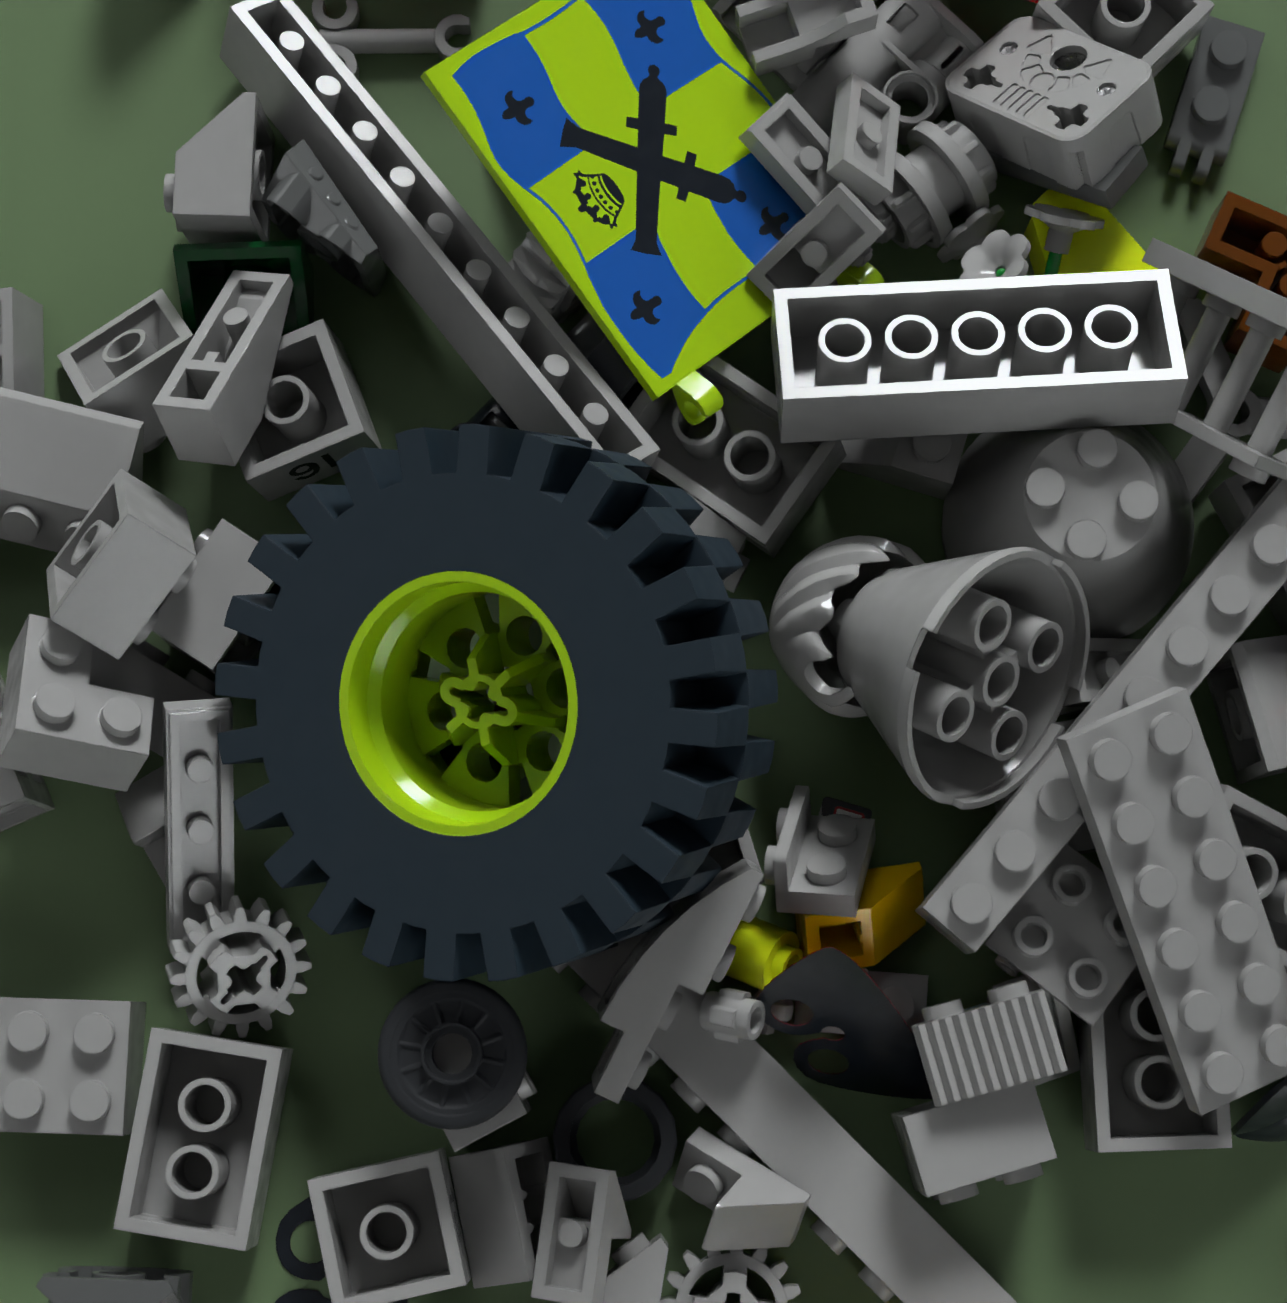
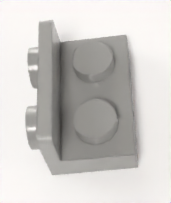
M796 785L789 808H780L778 811L776 823L777 846L768 845L765 853L764 880L766 885H775L777 912L856 918L876 841L875 819L852 818L845 814L811 815L809 786Z

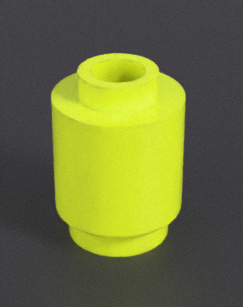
M754 917L750 923L741 920L730 941V944L736 946V952L726 976L763 990L775 977L803 958V952L799 949L798 936L792 931Z

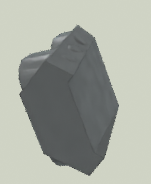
M304 139L284 154L261 199L271 221L277 225L290 240H302L308 253L315 256L318 255L345 279L375 297L381 291L387 276L380 251Z
M62 1266L58 1268V1272L44 1273L36 1288L49 1299V1303H191L193 1271L153 1267Z

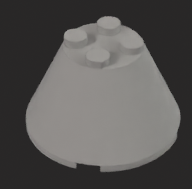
M1141 425L989 432L980 434L960 459L953 485L944 500L941 534L946 560L1006 548L1031 547L1044 551L1055 559L1064 561L1075 573L1083 588L1089 611L1090 638L1122 639L1140 629L1155 617L1178 589L1191 558L1194 542V515L1186 482L1176 462L1157 438Z
M1031 547L1006 548L904 568L892 567L871 579L857 593L854 599L844 600L836 609L832 620L833 631L838 635L837 663L844 685L852 687L854 697L920 792L936 802L953 805L959 809H975L987 806L1004 798L1024 783L1057 743L1056 738L1061 736L1065 727L1055 722L1062 710L1070 687L1081 690L1088 662L1090 621L1083 588L1075 573L1064 561L1055 559L1044 551Z

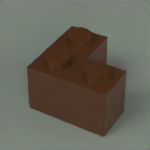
M1228 191L1211 215L1194 256L1287 298V216ZM1242 309L1238 319H1234L1224 342L1226 351L1237 355L1250 329V326L1245 325L1250 314L1249 311ZM1287 330L1281 341L1276 338L1274 339L1261 366L1276 373H1280L1287 366Z

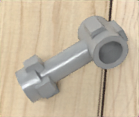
M722 988L720 992L709 991L702 1001L699 1014L700 1025L702 1029L714 1032L715 1039L742 1043L745 1042V1039H757L760 1033L765 1035L774 1033V1028L765 1023V1006L763 1002L756 1000V997L762 991L760 989L752 997L751 992ZM791 999L777 1001L771 1006V1012L778 1020L784 1023L791 1020L794 1009Z

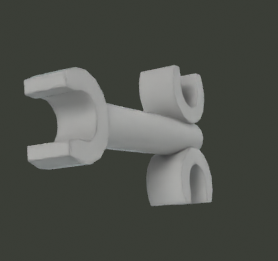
M313 0L312 14L319 33L358 81L359 67L354 54L438 53L440 59L444 60L463 48H455L448 45L447 41L451 36L471 34L470 19L462 14H452L443 18L436 28L357 29L360 23V10L356 0H346V12L337 19L326 16L324 0Z

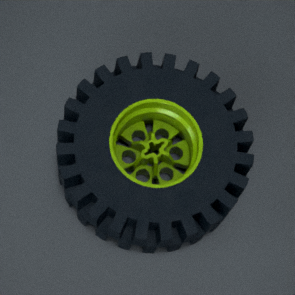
M460 424L459 431L422 427L397 433L395 437L398 450L361 447L347 454L336 462L345 485L307 484L287 503V508L307 534L263 535L255 546L248 562L279 585L277 593L232 596L224 623L225 627L262 641L259 659L217 663L215 695L256 699L257 726L217 733L222 765L264 762L270 781L233 801L245 831L289 826L293 833V836L263 863L270 875L282 889L326 882L325 888L307 915L317 926L330 935L370 927L362 951L363 956L387 967L424 958L423 977L438 981L453 982L487 972L489 982L518 978L618 946L619 941L651 931L662 925L675 915L668 904L669 902L703 891L722 869L708 854L711 847L744 836L756 808L735 797L738 781L769 773L773 758L775 741L747 734L749 709L777 703L778 683L776 670L746 669L742 641L769 632V628L760 601L728 597L723 580L744 566L734 547L726 538L695 535L690 525L704 509L681 488L646 483L645 481L652 468L651 466L626 453L591 448L592 441L582 438L480 424ZM491 593L499 594V624L493 622L484 595ZM534 620L537 621L542 631V643L537 651L531 646L528 637L529 628ZM476 633L479 636V640L471 651V639ZM431 658L449 668L450 672H442L439 679L427 677ZM529 682L532 685L534 696L527 693L525 686ZM490 699L496 701V705L506 708L507 710L494 712V704L490 701ZM451 706L455 708L457 714L454 718L451 713ZM523 725L518 730L514 731L513 726ZM553 734L562 745L555 763L548 752L549 740ZM450 744L454 746L462 745V750L448 767L439 751ZM490 755L502 765L498 775L491 768ZM526 775L532 796L520 803V780Z

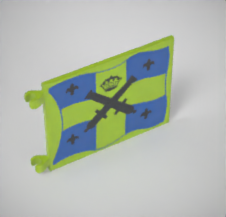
M539 0L424 71L420 76L651 400H656L672 388L680 412L688 423L692 425L700 424L720 410L724 404L722 395L712 383L696 372V370L772 316V301L746 274L806 214L738 138L776 102L705 1ZM868 262L859 268L850 265L836 278L838 286L884 283V279L879 271Z

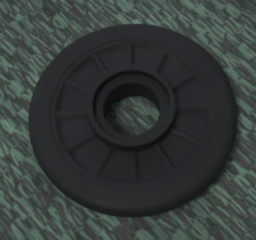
M460 979L453 982L434 980L420 985L406 994L394 1006L382 1027L378 1043V1067L384 1087L391 1099L404 1113L427 1126L438 1129L458 1130L484 1123L496 1116L510 1103L524 1078L527 1065V1041L521 1021L512 1006L499 993L479 982L469 979ZM450 1033L462 1035L468 1040L472 1049L469 1065L463 1071L455 1074L446 1073L438 1068L433 1057L436 1042L442 1036Z

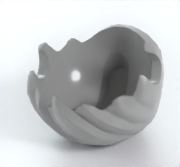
M857 535L840 538L823 544L806 555L788 572L781 583L772 603L769 618V639L772 650L786 675L815 705L824 711L849 718L867 716L854 697L852 687L845 686L842 681L837 663L838 635L834 633L832 628L833 616L838 606L844 600L854 599L857 593L877 575L892 567L904 568L925 564L911 548L876 536Z

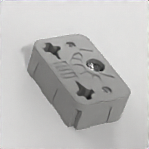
M1032 16L1020 17L1006 24L953 70L945 81L955 120L969 128L986 149L1075 190H1078L1084 183L1093 187L1100 182L1134 145L1139 146L1149 139L1160 128L1163 120L1152 69L1147 62Z

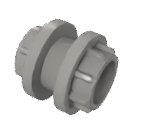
M926 120L920 122L907 134L910 153L904 157L896 152L893 192L881 203L886 208V212L895 219L894 222L897 225V232L891 240L902 248L908 249L912 247L913 249H918L924 244L932 248H938L943 244L946 236L953 230L949 216L957 213L961 217L968 219L978 209L982 207L989 208L988 195L996 189L997 185L995 164L976 135L964 124L956 120H952L949 123L942 120L938 124Z

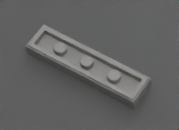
M230 698L162 702L167 947L170 954H172L169 947L171 940L181 939L187 941L189 938L183 925V921L186 918L196 920L201 924L208 919L205 913V904L211 902L220 913L225 912L229 909L231 896H234L233 764L222 765L217 733L233 730V705Z

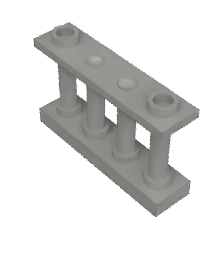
M1152 238L1142 261L1155 268L1169 270L1177 320L1188 297L1195 300L1200 289L1207 291L1201 303L1207 307L1184 352L1188 381L1175 423L1171 424L1233 456L1228 468L1246 478L1265 485L1271 474L1287 481V464L1272 457L1287 427V367L1249 442L1246 443L1227 433L1274 339L1276 338L1281 341L1287 330V298ZM1242 309L1250 312L1245 322V325L1250 326V329L1205 419L1202 420L1185 411V408L1230 318L1237 320Z

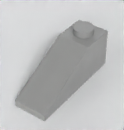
M233 270L152 403L178 460L236 466L262 420L293 288V282L289 274Z

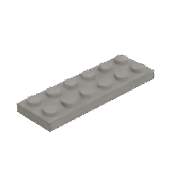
M1172 687L1057 737L1056 741L1189 1110L1202 1116L1287 1076V972L1187 688Z

